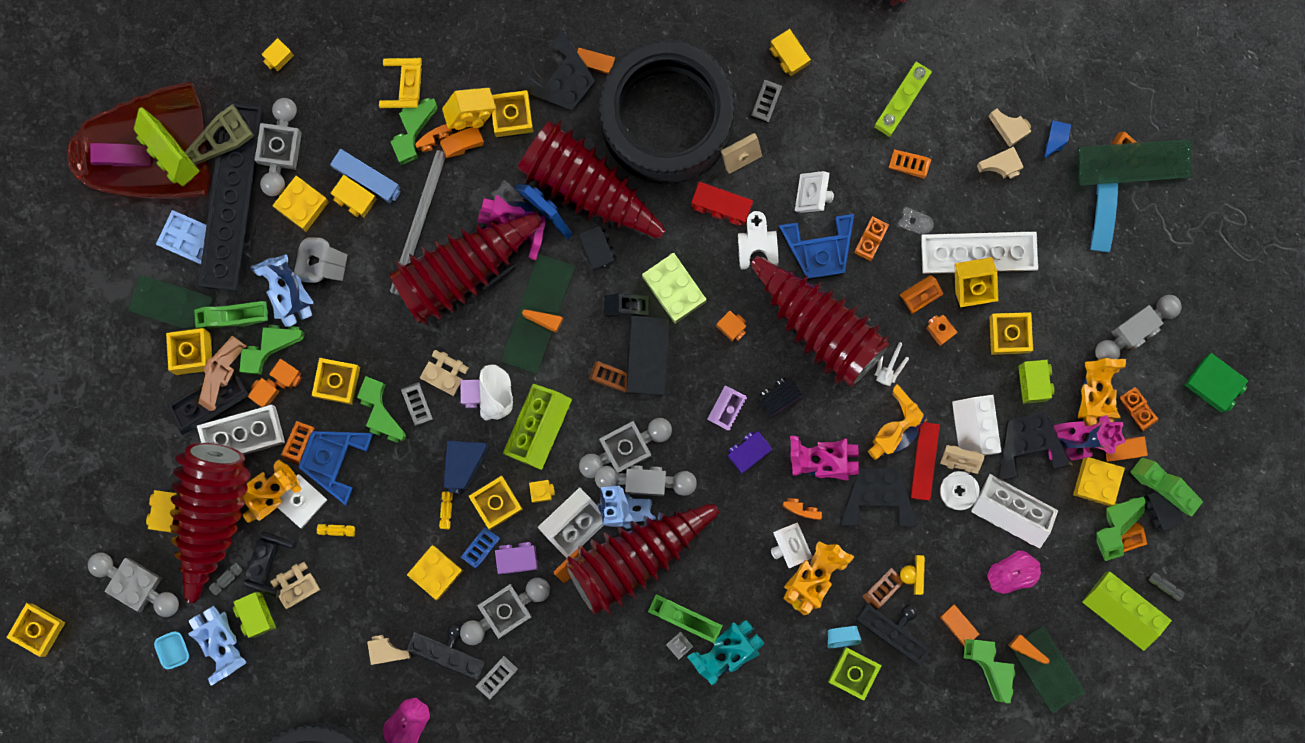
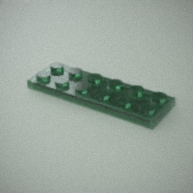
M1192 139L1078 147V185L1080 186L1192 177Z
M538 254L501 362L538 374L552 331L523 317L522 312L523 310H531L558 316L575 269L574 265Z

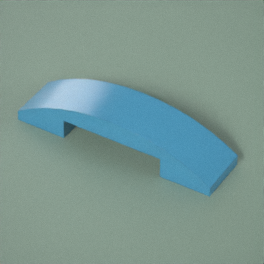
M1098 175L1096 214L1090 250L1110 252L1117 209L1118 177Z

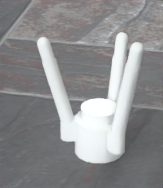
M901 342L898 343L888 368L883 367V370H881L883 356L878 361L875 376H878L876 381L891 386L892 382L895 383L897 376L909 360L906 357L894 373L892 368L900 352Z

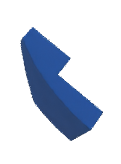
M1052 121L1044 157L1047 158L1052 153L1063 150L1064 146L1068 143L1071 124Z

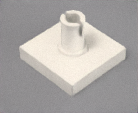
M822 171L800 174L795 206L796 212L824 211L825 202H832L834 194L832 191H827L829 173Z
M298 474L297 478L302 490L294 493L291 489L285 492L281 497L282 503L278 508L302 529L325 504L327 499Z
M798 522L773 532L779 546L771 548L772 556L775 559L784 556L788 568L813 558Z

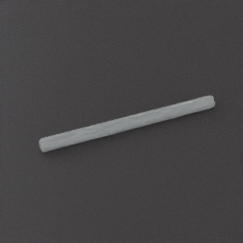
M436 151L400 259V263L403 265L410 263L409 253L414 255L446 158L443 151ZM392 283L390 292L396 295H400L395 285Z

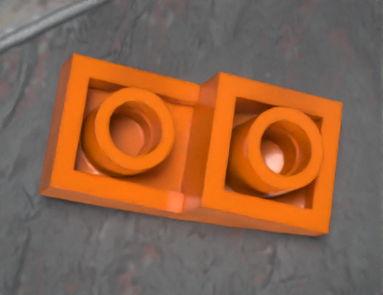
M447 124L431 130L416 143L417 150H422V152L433 150V147H436L435 139L442 140L453 134L452 129H448Z
M473 127L440 140L446 158L462 155L465 153V150L483 146L484 143L479 129Z
M872 216L854 253L871 261L889 224Z
M1136 387L1120 397L1122 404L1142 432L1158 422L1157 416L1149 408L1147 401Z
M1145 436L1126 438L1125 443L1116 446L1115 453H1106L1107 462L1147 456Z
M787 498V502H783L782 506L796 515L813 520L822 519V512H817L818 508L806 507V511H803V503H799V499Z

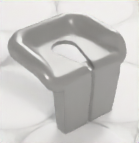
M306 238L299 246L294 273L301 279V282L316 283L323 278L343 281L347 254L329 247V243L323 238ZM312 255L318 257L319 263L310 266V257Z

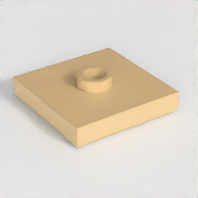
M755 133L721 151L726 170L729 174L762 157L759 141Z

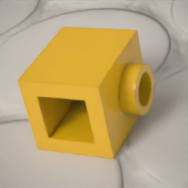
M278 38L262 53V56L265 58L263 62L270 69L274 67L277 71L294 56Z
M549 480L529 483L533 503L550 501L552 496L555 495L554 485L550 484Z

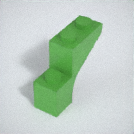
M430 98L424 99L419 102L418 108H404L399 113L408 134H399L390 142L401 165L418 159L415 149L416 137L438 109L434 98L431 100Z
M266 301L231 306L202 307L194 310L196 329L249 326L268 321Z
M269 325V328H263L261 350L255 346H247V349H242L239 372L242 374L262 375L266 359L271 354L302 341L304 332L299 330V327L288 326V329H280L278 325Z
M365 376L357 398L361 400L360 404L370 408L374 405L366 425L368 428H371L369 432L378 436L381 433L388 435L387 439L396 443L399 440L404 441L406 434L384 408L382 395L385 384Z
M1141 458L1131 470L1132 475L1141 484L1156 490L1191 517L1203 503L1181 477L1167 474L1156 461Z
M1144 497L1133 498L1127 502L1111 505L1107 508V520L1111 528H1104L1097 532V544L1105 561L1124 556V545L1121 538L1145 514Z
M657 594L648 610L649 613L715 643L723 626Z
M965 639L964 658L976 661L983 668L995 701L1011 703L1013 696L1012 683L1015 677L1014 664L993 662L996 655L995 642Z

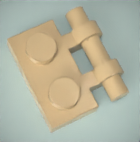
M435 350L432 357L438 359L436 365L428 362L420 379L455 396L461 385L460 380H463L457 377L459 371L466 374L469 367L463 365V362L460 360L456 361L448 357L447 353ZM444 363L453 367L451 373L442 368Z
M947 445L940 464L946 465L950 469L964 470L968 474L970 472L978 474L984 460V455L976 451H967L957 446Z
M305 562L293 565L292 569L283 574L276 575L277 578L271 580L274 588L280 584L283 588L280 590L279 598L285 609H289L320 591L311 573L306 576L302 574V571L308 568ZM296 575L298 580L289 585L287 580Z

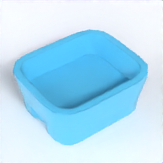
M857 626L828 630V648L861 644L862 640Z
M179 632L168 633L157 638L154 642L160 663L165 669L180 666L186 663L190 657L183 637Z

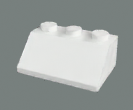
M993 395L953 401L958 447L967 451H976L984 456L1001 453Z
M579 488L542 522L538 528L567 558L578 549V546H583L604 525H602V516L598 506Z

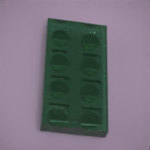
M140 275L128 311L180 328L193 330L196 329L194 310L202 307H211L214 298Z
M1041 626L1024 638L1049 659L1050 662L1048 664L1041 663L1012 649L1051 713L1058 711L1086 693L1044 626Z

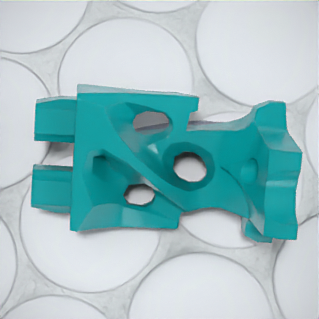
M747 620L739 625L733 622L726 632L716 639L715 646L708 654L701 655L699 652L690 654L687 658L692 662L699 674L705 677L711 685H714L721 674L729 670L730 672L736 671L744 663L759 656L760 654L757 650L764 645V642L757 634L749 640L747 635L754 628ZM730 639V643L724 646V642ZM721 653L726 656L723 661L717 660V656Z

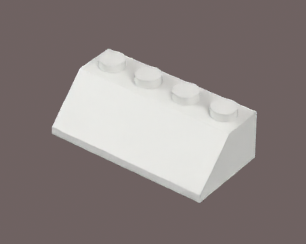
M989 474L971 512L1027 541L1029 544L1041 548L1051 533L1058 510Z

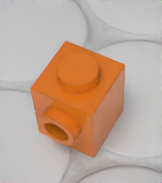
M731 311L716 324V327L732 342L735 339L739 341L746 334L744 331L746 329V321L739 314L735 316Z
M944 315L940 317L934 316L928 321L930 325L926 328L939 346L958 333Z
M282 359L277 362L269 374L277 379L275 383L283 389L286 386L290 389L293 386L296 387L302 379L300 377L302 373Z
M261 378L260 381L256 380L251 386L252 391L248 397L259 406L265 407L270 405L280 391L276 389L277 384L268 378L266 381Z

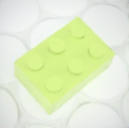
M674 253L642 274V278L674 324L706 303L707 299Z

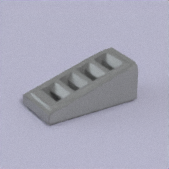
M764 79L751 116L769 122L782 86ZM766 86L775 89L776 93L765 90ZM763 94L774 97L773 101L762 97ZM760 101L771 104L770 108L760 105ZM760 108L768 111V115L757 112V109Z
M419 382L401 388L414 425L432 420V415ZM414 390H418L419 392L410 396L407 395V393L412 392ZM418 397L421 398L420 401L414 402L412 404L410 403V400H413ZM424 405L423 408L413 411L414 407ZM426 411L427 415L416 418L415 415Z
M503 656L476 687L488 699H491L518 669ZM500 665H502L509 672V674ZM497 670L504 677V679L497 675L495 671ZM490 676L499 683L498 686L489 678ZM487 682L494 690L491 691L484 683Z

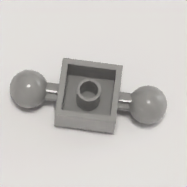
M280 98L273 104L272 112L277 119L276 125L260 123L255 161L258 165L270 166L269 173L262 177L260 183L262 191L268 196H277L285 188L284 178L280 175L281 168L296 170L302 133L298 128L288 127V122L297 113L295 103L288 98Z
M1164 295L1158 300L1156 310H1153L1148 305L1111 332L1116 338L1114 341L1103 340L1097 345L1095 350L1097 359H1118L1122 348L1124 350L1129 348L1134 350L1145 342V337L1149 339L1161 330L1159 327L1164 324L1161 321L1163 318L1173 319L1180 314L1182 308L1180 300L1174 295Z
M655 418L649 423L647 430L640 434L634 421L605 435L599 439L605 452L599 456L596 454H586L579 462L580 472L587 478H595L596 472L610 462L617 473L631 468V465L639 464L652 457L646 443L652 440L664 442L669 439L672 433L671 424L664 418Z
M631 465V469H627L625 474L617 473L615 468L611 466H603L595 474V482L599 488L626 485V494L664 496L665 488H673L677 494L686 496L693 493L697 486L696 478L692 473L681 471L674 477L666 476V471H662V467H650V470H643V466Z
M96 553L90 557L88 561L89 572L95 577L108 576L112 579L104 592L136 611L142 612L147 603L151 602L155 612L162 617H170L177 612L179 602L174 594L169 592L159 594L155 591L163 579L162 577L130 558H125L120 567L116 568L113 566L111 557L105 553Z
M533 578L527 583L525 592L520 595L517 594L511 584L478 605L485 618L479 622L470 620L464 623L460 630L461 639L468 645H477L484 639L485 631L490 628L493 629L498 639L532 618V615L525 606L531 601L542 602L548 598L550 594L548 582L543 578Z

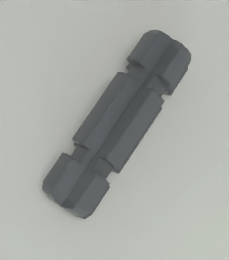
M234 563L230 570L227 569L216 580V583L213 582L209 586L210 591L214 595H218L222 591V587L225 588L235 579V575L238 576L243 571L242 567Z
M1155 572L1148 579L1149 582L1157 585L1159 589L1168 595H1172V598L1180 601L1185 594Z

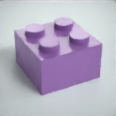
M530 542L519 543L517 548H512V545L499 546V550H495L498 574L538 570L536 546H531Z

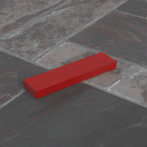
M924 422L919 428L910 498L930 501L940 424Z

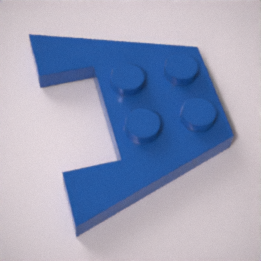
M518 183L513 188L525 201L528 200L554 224L555 229L567 240L573 235L558 214L557 207L550 200L546 202L543 194L536 187L532 189L529 185Z
M854 214L835 217L837 236L801 241L798 223L779 225L805 277L808 275V279L845 273Z
M312 431L298 468L347 506L353 487L336 482L337 475L349 445L367 452L374 434Z

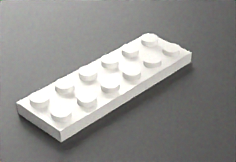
M1036 232L921 235L923 274L955 273L954 263L989 257L993 258L997 272L1038 270Z

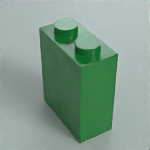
M1209 353L1184 385L1222 413L1233 408L1236 403L1234 399L1237 395L1241 396L1247 389L1245 385L1248 380L1214 354Z

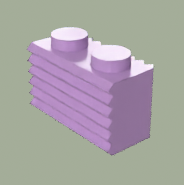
M725 386L707 420L726 430H731L730 427L734 423L735 417L738 416L737 413H739L745 399H747L746 396Z

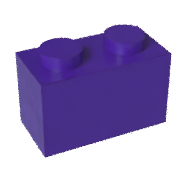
M753 431L743 438L745 440L744 443L740 446L737 443L728 450L730 452L728 458L741 474L772 451L771 446L758 431L755 434Z

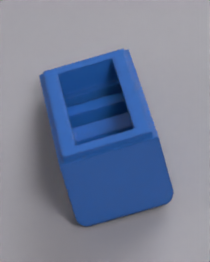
M484 527L461 558L477 569L500 538ZM486 534L493 542H488L483 538V535ZM481 540L488 548H483L478 542ZM476 546L483 554H478L473 548ZM470 552L478 558L477 561L468 556Z

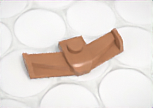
M231 336L213 358L208 359L204 367L205 379L198 403L209 411L216 409L215 403L219 387L227 385L234 371L229 365L241 353L242 349L247 347L234 336Z

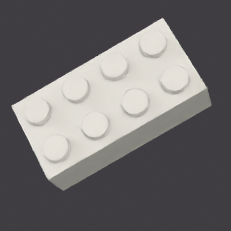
M273 405L197 426L201 443L229 446L240 451L243 455L285 443L277 410Z

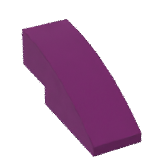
M90 143L92 165L151 166V155L147 152V146Z

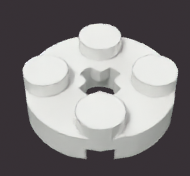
M963 471L953 472L943 479L940 486V495L947 507L954 510H965L976 502L979 496V485L975 478ZM957 485L965 489L962 496H958V493L954 492L957 489Z

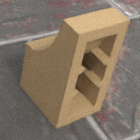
M998 108L989 115V118L1009 147L1031 133V125L1021 116L1018 118L1005 116Z
M1014 147L983 160L977 165L980 173L995 171L1000 173L1003 178L1009 176L1010 179L1020 175L1019 171L1023 169V165Z
M383 635L374 636L372 641L367 642L371 665L412 658L410 652L394 647L389 642V638L384 639Z

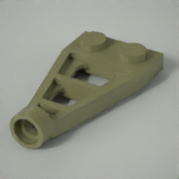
M232 104L212 120L185 153L197 165L240 147L254 137L236 107ZM223 126L229 133L230 139L222 144H216L213 135ZM205 140H208L213 149L201 155L198 147Z

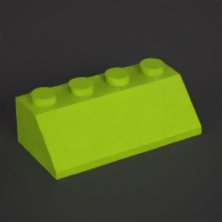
M141 107L138 110L134 130L138 134L136 138L142 145H147V152L153 158L156 157L159 160L156 162L163 171L167 170V177L174 184L178 182L184 186L200 172L161 122Z
M532 384L503 454L542 470L572 399L557 391Z
M1110 571L1103 574L1082 601V603L1143 651L1162 634L1172 621Z

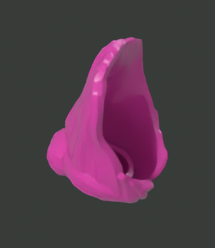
M1016 551L1008 558L990 567L987 577L991 588L996 592L1005 594L1034 586L1040 578V563L1027 552Z
M417 698L403 701L396 712L384 723V740L387 743H418V739L430 718L428 706Z

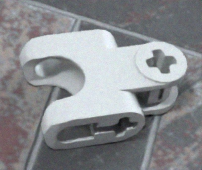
M759 211L752 212L747 218V233H738L741 270L747 269L750 265L749 259L751 254L757 251L765 253L768 261L778 266L776 231L767 232L766 217L763 213ZM755 217L758 218V221H761L758 226H755V223H751Z

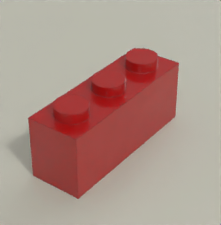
M699 182L691 206L697 212L705 213L706 211L712 213L714 218L720 220L726 218L730 220V223L741 226V224L745 225L753 200Z

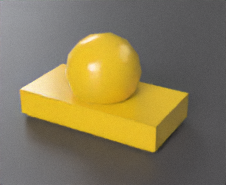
M920 555L915 556V567L907 565L900 572V578L905 584H914V595L924 594L925 557Z

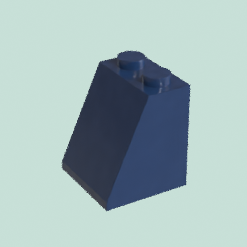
M447 441L444 488L448 489V492L462 494V490L467 491L489 450V446L486 443Z

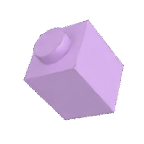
M460 380L461 404L465 405L466 408H477V405L481 404L480 380Z

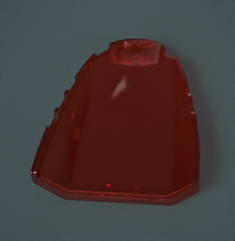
M191 82L156 89L148 94L135 96L132 100L125 103L116 104V107L102 111L81 124L79 131L70 139L68 146L70 169L78 180L94 190L148 199H178L207 196L210 183L208 160L195 165L200 172L184 186L178 182L174 184L167 177V170L163 171L156 163L159 160L152 156L151 166L91 164L90 143L144 146L136 138L138 134L134 130L138 110L141 107L161 122L185 152L204 131L201 104L194 84ZM205 141L198 147L201 155L207 153Z

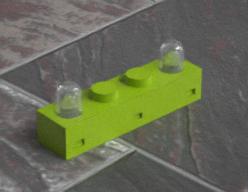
M915 62L874 127L891 137L932 71Z

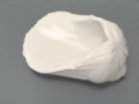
M496 365L484 366L479 377L480 415L486 421L491 419L498 420L508 415L513 407L510 378L503 369Z

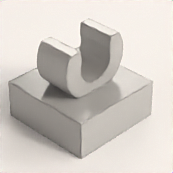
M681 632L666 644L678 659L693 647Z

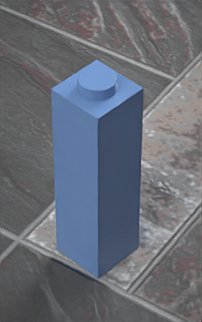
M342 149L339 150L330 164L333 169L388 203H391L392 200L395 201L400 194V187L397 183Z

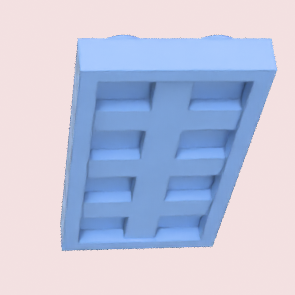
M172 210L156 245L201 264L206 225Z

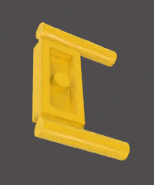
M421 58L383 59V66H402L399 100H380V108H418L422 71Z

